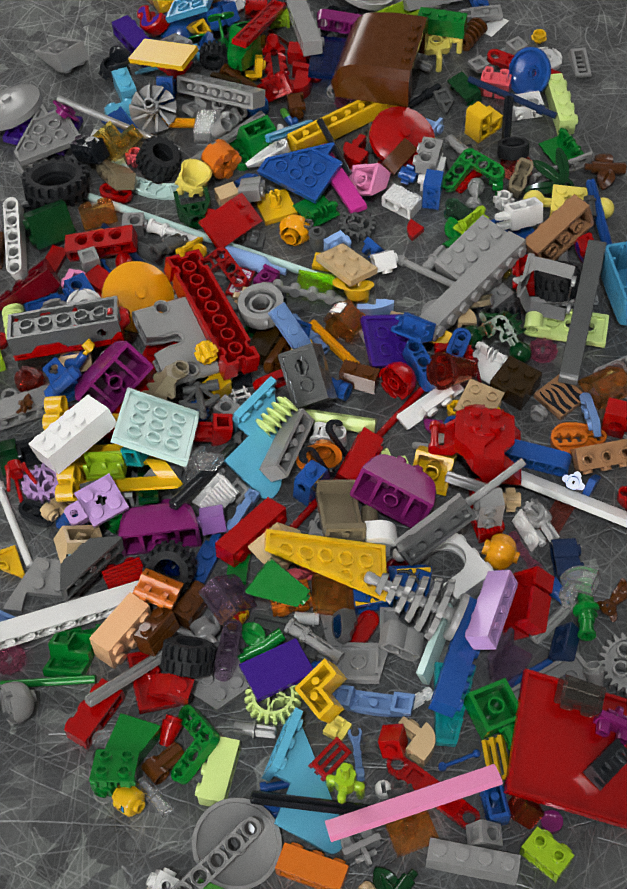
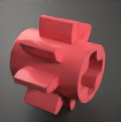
M132 147L128 153H125L127 165L131 164L133 168H137L136 155L140 148Z

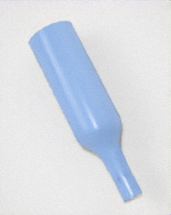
M230 245L226 246V249L239 267L259 273L263 269V265L267 264L280 271L281 275L286 276L288 269L272 264L265 256Z

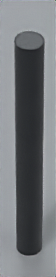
M319 118L317 123L328 143H335L333 153L338 160L342 161L341 167L347 176H350L352 174L351 169L323 118Z

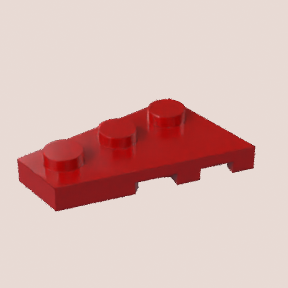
M142 652L127 654L129 668L150 655ZM158 666L132 682L139 714L181 706L180 704L147 695L153 674H161Z

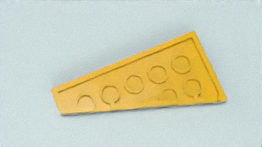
M266 529L264 551L385 602L386 591L382 590L381 594L378 595L375 592L376 586L364 582V575L368 571L375 573L379 577H381L382 573H387L385 545Z

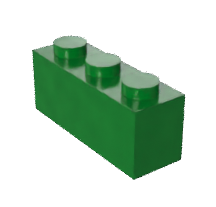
M420 7L418 16L429 17L428 34L464 39L467 30L468 13Z

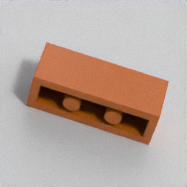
M291 842V844L284 843L275 866L276 875L314 889H343L349 873V865H346L344 860L324 857L325 854L322 852L305 850L302 845Z

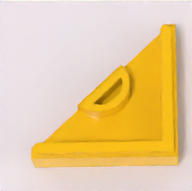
M13 545L1 549L0 570L23 578L25 572L16 546Z

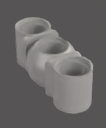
M234 106L230 110L222 112L219 119L210 126L211 134L215 138H220L237 127L239 122L247 116V109Z

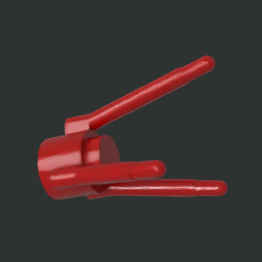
M14 459L4 466L6 470L7 492H10L11 478L14 479L19 502L21 503L23 496L18 479L23 477L25 471L34 484H37V480L27 468L26 462L21 463L20 460Z

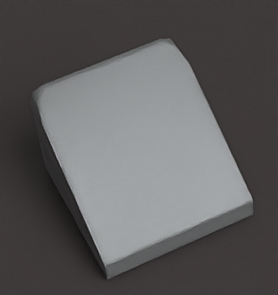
M236 478L232 485L239 491L234 500L239 505L244 501V494L250 487L242 479Z

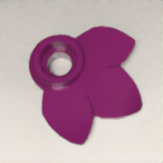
M53 100L57 107V114L64 119L70 117L76 122L80 121L75 116L76 112L73 108Z

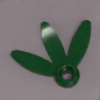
M558 147L556 149V163L559 173L547 163L533 160V166L552 182L532 184L524 189L526 193L530 190H538L542 194L552 193L553 184L574 186L572 180L569 179L568 159L561 148Z

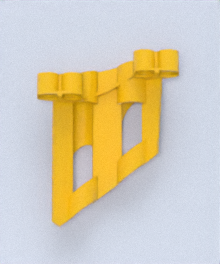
M65 395L44 398V409L46 412L42 418L44 430L69 410ZM111 413L117 422L119 413ZM94 444L86 452L120 451L123 446L118 444ZM84 453L60 474L56 473L58 484L55 487V498L57 502L77 501L74 493L80 490V484L89 482L83 470V465L86 464ZM149 456L143 463L144 465H149L156 476L113 480L120 492L177 489L183 485L165 460Z

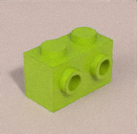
M537 826L521 846L519 854L554 882H557L572 863L575 855L567 845L560 844L553 839V835L548 830L540 829Z

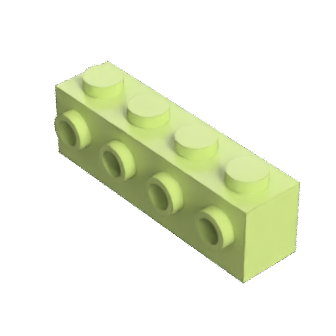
M562 73L551 74L544 92L550 110L558 113L556 119H553L557 135L560 128L567 129L569 134H574L575 126L578 124V116L574 113V103H571L570 91H567V81L564 80Z

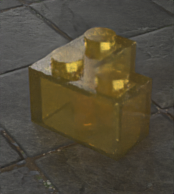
M108 121L92 135L103 138L110 154L109 157L114 162L144 137L133 124L120 133L111 121Z

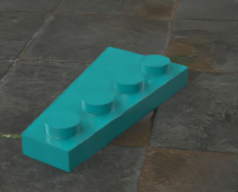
M442 662L434 663V689L443 665ZM476 666L474 668L472 676H468L467 681L470 682L466 694H462L461 699L463 700L466 697L467 693H469L471 690L473 682L472 680L476 670ZM464 704L461 711H456L453 718L434 711L435 745L456 747L466 709Z

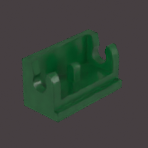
M461 71L447 80L448 84L451 85L450 88L456 90L468 107L478 101L481 102L480 89L476 85L467 82L468 77Z

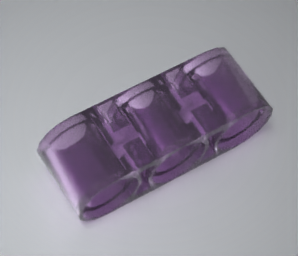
M229 619L224 623L215 658L214 676L222 682L228 681L233 675L241 641L242 624L236 619Z

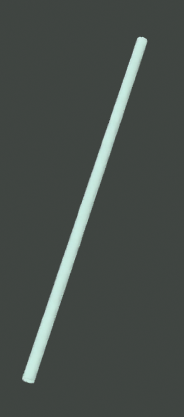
M87 193L88 197L82 198L121 213L144 212L92 193ZM144 212V217L148 219V222L151 218H154L157 222L168 223L172 228L203 237L204 242L214 245L205 232ZM234 242L230 244V246L265 256L272 264L286 268L290 272L335 287L332 284L335 277Z

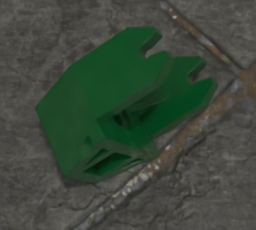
M202 186L205 201L181 205L178 192H173L179 220L185 226L196 230L203 229L198 222L205 218L208 208L212 209L207 186Z

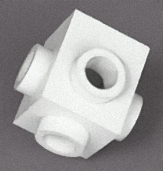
M165 867L163 871L156 869L155 873L151 872L146 881L147 889H162L163 882L165 884L163 889H171L179 881V879L175 878L177 873Z

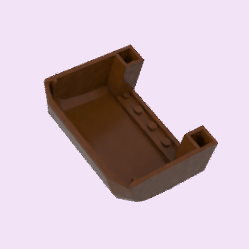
M373 12L359 16L348 34L331 80L335 97L408 107L411 99L413 66L417 54H424L428 44L429 17L392 12Z

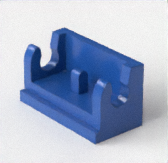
M408 312L395 317V319L399 320V323L392 326V332L419 343L432 341L436 323Z

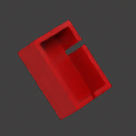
M539 566L513 573L518 586L502 632L514 640L529 637V634L534 636L545 633L551 603V596L549 594L552 593L555 577Z

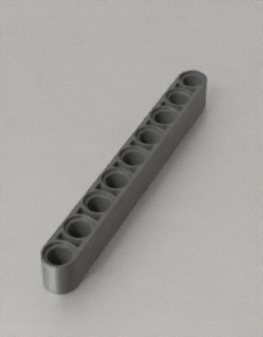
M588 240L560 369L559 383L577 386L607 242Z

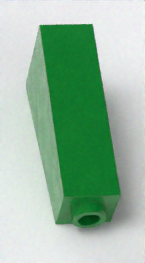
M120 713L105 749L140 750L138 767L160 740L161 726ZM90 782L94 794L101 798H106V796L112 797L116 789L115 783H112V788L108 786L96 788Z

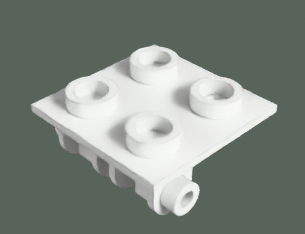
M478 341L475 345L477 349L473 352L472 356L479 360L478 368L481 380L490 385V380L508 359V355H503L497 349L494 350V347L490 348L484 341ZM472 364V375L476 376L475 367Z

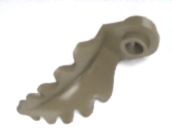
M177 360L165 366L162 372L153 375L154 383L150 382L147 384L149 390L142 392L167 400V397L174 399L176 396V383L188 376L189 365L183 360Z

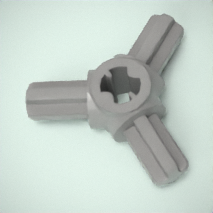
M531 498L530 502L526 501V505L523 508L527 512L526 516L535 529L540 528L549 542H551V539H559V534L550 522L553 517L545 504H541L538 498Z

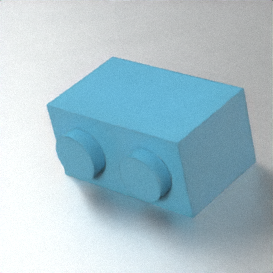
M127 67L111 71L113 84L120 101L126 98L132 99L137 90Z

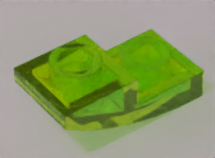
M298 270L296 283L300 284L301 289L308 290L309 287L315 286L318 288V292H326L333 289L332 281L335 275Z

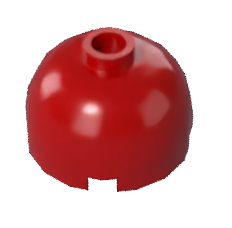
M392 362L380 370L379 378L382 376L383 381L381 386L393 398L399 397L401 398L400 400H403L415 389L417 383L415 372L404 362Z

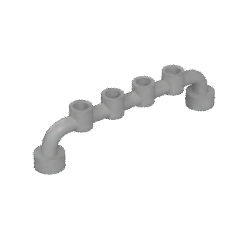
M275 279L273 283L261 282L271 284L281 292L289 293L294 298L303 296L307 297L310 301L323 300L328 305L338 302L347 303L348 305L340 315L344 318H350L354 314L353 304L349 303L345 298L336 296L333 290L320 293L315 286L305 290L301 289L299 283L285 286L280 279Z

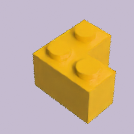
M478 101L466 109L464 133L479 144L502 128L503 115L490 105L486 107Z
M324 658L294 689L317 718L328 724L344 710L332 693L347 678L334 663Z

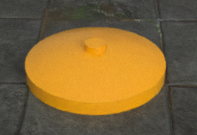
M141 261L126 262L113 269L106 278L101 293L102 298L118 296L120 306L129 309L131 315V323L124 330L138 333L132 319V311L153 306L158 300L166 302L174 300L173 288L166 275L157 267Z

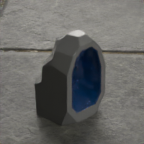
M342 608L333 614L332 633L334 639L341 644L352 640V635L356 631L358 622L355 610Z

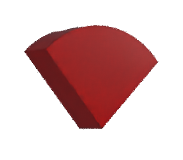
M411 219L407 224V233L409 239L413 241L424 232V227Z

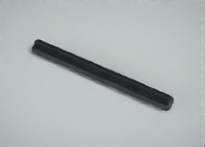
M233 441L230 442L169 500V507L174 510L181 507L225 464L224 460L239 444Z
M255 790L250 795L251 804L340 815L371 806L369 804L353 802L340 804L337 800Z

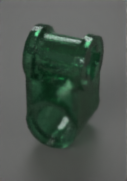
M449 198L445 202L444 218L446 220L451 216L459 221L473 212L472 209L462 204L456 198Z

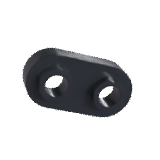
M25 499L18 506L22 518L40 527H49L55 522L43 520L40 509L44 504L33 499Z

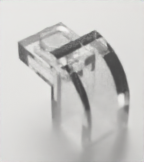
M205 446L197 447L190 454L187 466L183 467L186 481L192 480L201 470L215 472L224 462L223 454L206 453Z
M573 566L567 569L560 577L563 587L560 589L559 599L562 607L571 610L578 592L594 597L602 580L599 570L587 566Z

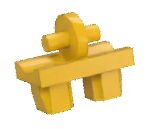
M197 237L187 242L186 245L175 249L176 255L179 254L180 257H183L185 252L199 249L203 257H205L207 248L202 244L203 237Z

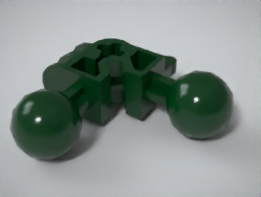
M481 311L479 313V317L483 322L481 326L468 325L464 327L471 333L469 344L471 348H474L478 341L482 342L483 336L487 335L490 338L498 331H501L499 336L501 342L508 341L510 345L509 356L525 364L532 356L531 347L527 343L520 342L517 336L527 330V328L520 327L523 321L516 320L515 318L519 313L512 315L508 311H501L500 313L491 314Z

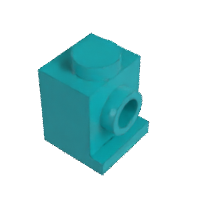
M126 447L120 449L127 466L142 467L144 465L143 462L150 456Z

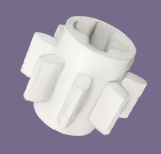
M507 190L497 191V196H493L494 208L500 211H504V205L515 201L513 193Z

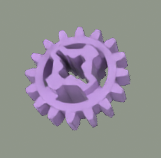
M42 463L40 468L34 465L35 470L29 469V471L37 480V484H34L28 475H23L24 481H21L23 493L26 494L27 499L40 500L42 504H44L45 500H48L50 503L51 498H55V487L58 484L56 472L49 467H45L44 463Z

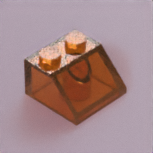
M608 366L578 380L585 393L591 394L594 405L598 410L607 406L609 397L619 400L627 397V373L623 368Z

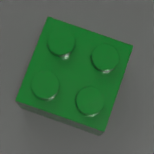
M506 678L471 691L464 698L463 704L481 740L498 734V730L502 727L515 723L518 701Z

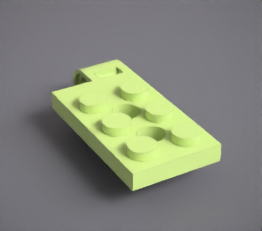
M571 309L570 314H566L564 321L546 318L537 311L526 313L523 328H527V330L524 331V334L530 337L566 342L569 327L566 324L571 323L573 309ZM592 312L589 327L593 328V330L588 331L586 345L605 348L609 315Z

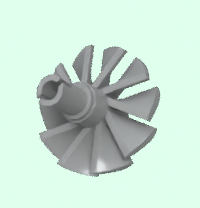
M146 85L139 91L140 95L137 91L134 93L131 104H129V112L133 123L139 129L150 134L166 131L169 129L168 126L177 117V115L161 110L165 109L174 113L177 111L176 101L160 105L162 102L174 99L168 90H165L160 99L156 101L164 89L162 86H152V98H150V85Z

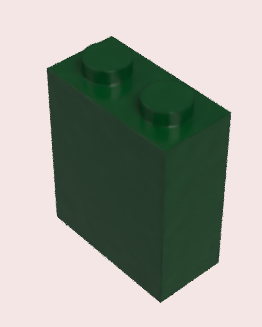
M62 199L23 214L24 220H22L25 230H29V241L38 250L65 240V235L76 233L66 203Z

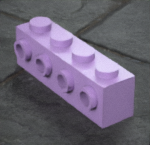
M511 570L488 571L483 581L482 590L477 598V604L471 615L468 629L465 632V638L473 650L497 648L518 586V582Z

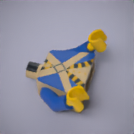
M88 339L81 345L84 349L60 353V358L58 359L66 368L75 366L81 372L87 371L93 364L91 351L95 344ZM54 364L51 366L52 370L58 369L57 364Z

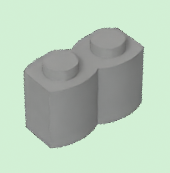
M262 176L241 178L238 194L243 193L249 202L262 201V197H265L264 190L267 188L266 181L262 179Z
M390 619L382 624L378 646L387 652L396 654L400 658L413 662L421 658L425 637L422 632H418L414 627H407L398 619Z

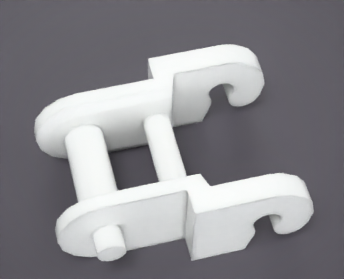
M243 386V389L236 391L232 389L230 393L233 395L232 398L235 402L243 398L248 399L251 396L250 392L247 393L248 389ZM243 392H244V394H245V395L240 396V397H237V396H236V394H240V393H243Z

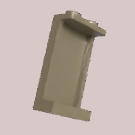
M356 480L317 481L315 497L323 537L365 542L366 523H362L357 499L349 494Z

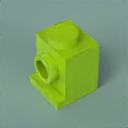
M287 6L270 24L271 29L280 27L290 28Z

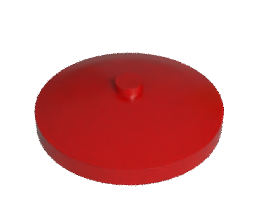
M401 106L390 107L381 111L373 120L369 130L371 147L382 161L387 158L404 138L416 148L418 143L422 142L423 136L435 138L434 131L424 116L413 109ZM417 151L405 162L403 166L406 167L407 164L413 165L414 155H418Z

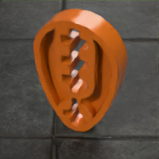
M564 422L552 430L550 445L553 449L571 454L570 449L605 443L607 434L601 430L602 436L598 437L600 439L598 441L594 438L592 430L588 431L587 424Z

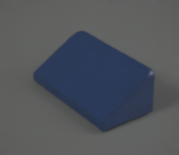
M568 622L555 628L548 656L549 660L567 662L575 660L579 638L577 637L579 628L573 622Z

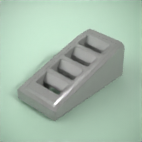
M586 48L570 49L568 58L575 78L591 77Z

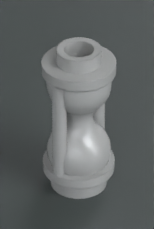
M473 178L468 183V192L471 195L465 204V210L468 213L473 212L477 206L482 205L478 197L482 195L485 184L480 178Z

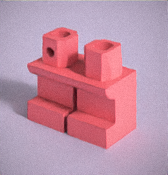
M486 66L480 80L511 92L512 75L509 74V69H501L499 73L494 72L493 67ZM479 87L481 96L492 98V92ZM494 94V98L496 99H505L502 96Z

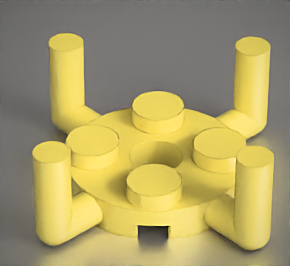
M428 34L425 54L429 56L436 55V72L442 71V54L450 52L452 43H457L456 53H462L463 39Z

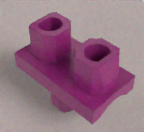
M618 706L615 711L608 708L607 711L602 710L598 716H595L593 723L596 724V734L607 737L610 735V731L616 733L615 740L618 738L623 745H626L627 716L623 714L624 708Z

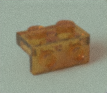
M103 197L95 203L85 202L80 207H77L84 230L99 227L103 223L110 224L118 221L113 202L110 198Z

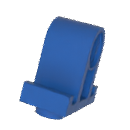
M157 76L156 85L164 87L157 97V101L165 90H168L174 99L162 102L160 105L173 102L177 95L176 79H173V76Z

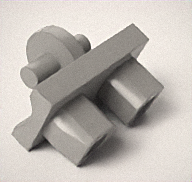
M373 828L360 832L362 840L356 843L352 836L340 839L344 861L354 857L357 864L365 861L367 866L372 865L371 857L377 855L375 847L381 845V836L379 832L375 833Z

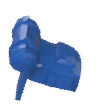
M54 357L43 367V371L50 382L44 390V395L46 397L65 395L69 403L75 400V386L83 374L75 366L64 367L59 359ZM54 364L58 366V373L56 375L50 373V368Z

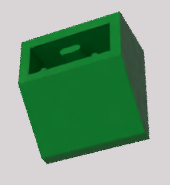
M265 115L239 127L236 139L251 159L261 150L272 144L266 142L265 135L277 130L268 115Z

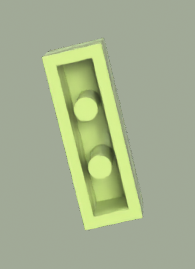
M220 736L218 745L209 755L207 762L203 763L201 775H203L202 782L197 784L195 796H197L200 805L210 807L221 800L228 799L241 751L240 740Z

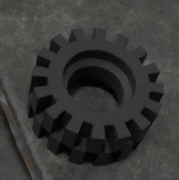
M213 40V43L211 41H208V44L206 42L203 43L200 49L201 65H205L206 69L209 67L211 71L213 68L215 71H218V68L221 69L224 64H228V47L224 43L221 45L220 41L216 43V40ZM217 54L219 57H211L209 55Z

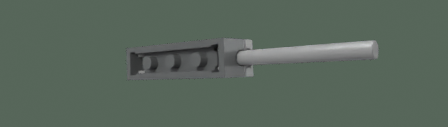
M522 458L466 499L460 493L456 494L394 541L398 549L395 548L393 550V558L398 562H403L406 559L412 566L477 518V515L470 506L526 465L525 461Z

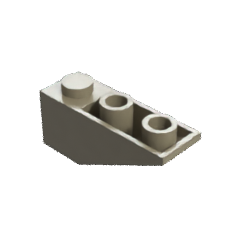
M104 160L99 165L97 164V174L114 190L135 189L136 173L130 168L108 160Z

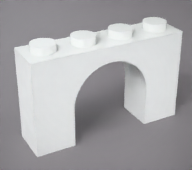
M457 532L417 561L419 564L431 554L442 550L451 551L462 559L464 568L451 578L456 580L449 600L453 606L461 594L466 593L471 597L482 589L483 581L488 571H494L491 564L485 562L480 557L479 552L475 548H471L465 537Z

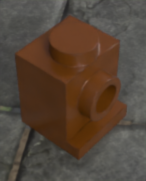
M303 92L287 94V107L292 118L302 119L304 116L303 111H306Z

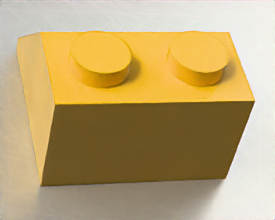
M420 445L416 449L413 466H421L423 472L433 479L436 486V494L446 496L450 483L445 481V476L448 471L454 472L457 454L453 456L434 455L428 452V447Z

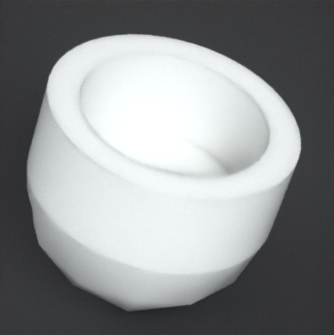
M380 780L376 783L375 794L378 798H388L387 790H391L390 782ZM382 784H385L386 793H382Z

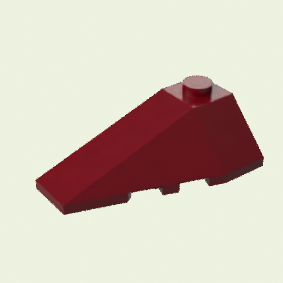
M46 258L27 271L28 276L24 280L18 279L11 291L6 290L0 295V311L9 304H23L47 296L50 293L53 294L59 290V286H61L60 279Z

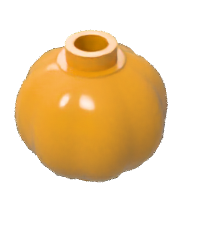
M297 214L288 215L280 222V237L286 244L299 246L308 241L309 231L304 225L310 226V224L305 222L303 216Z
M499 533L493 535L491 540H485L481 554L486 556L484 561L489 562L494 570H505L512 563L517 564L520 552H517L516 543L511 536Z

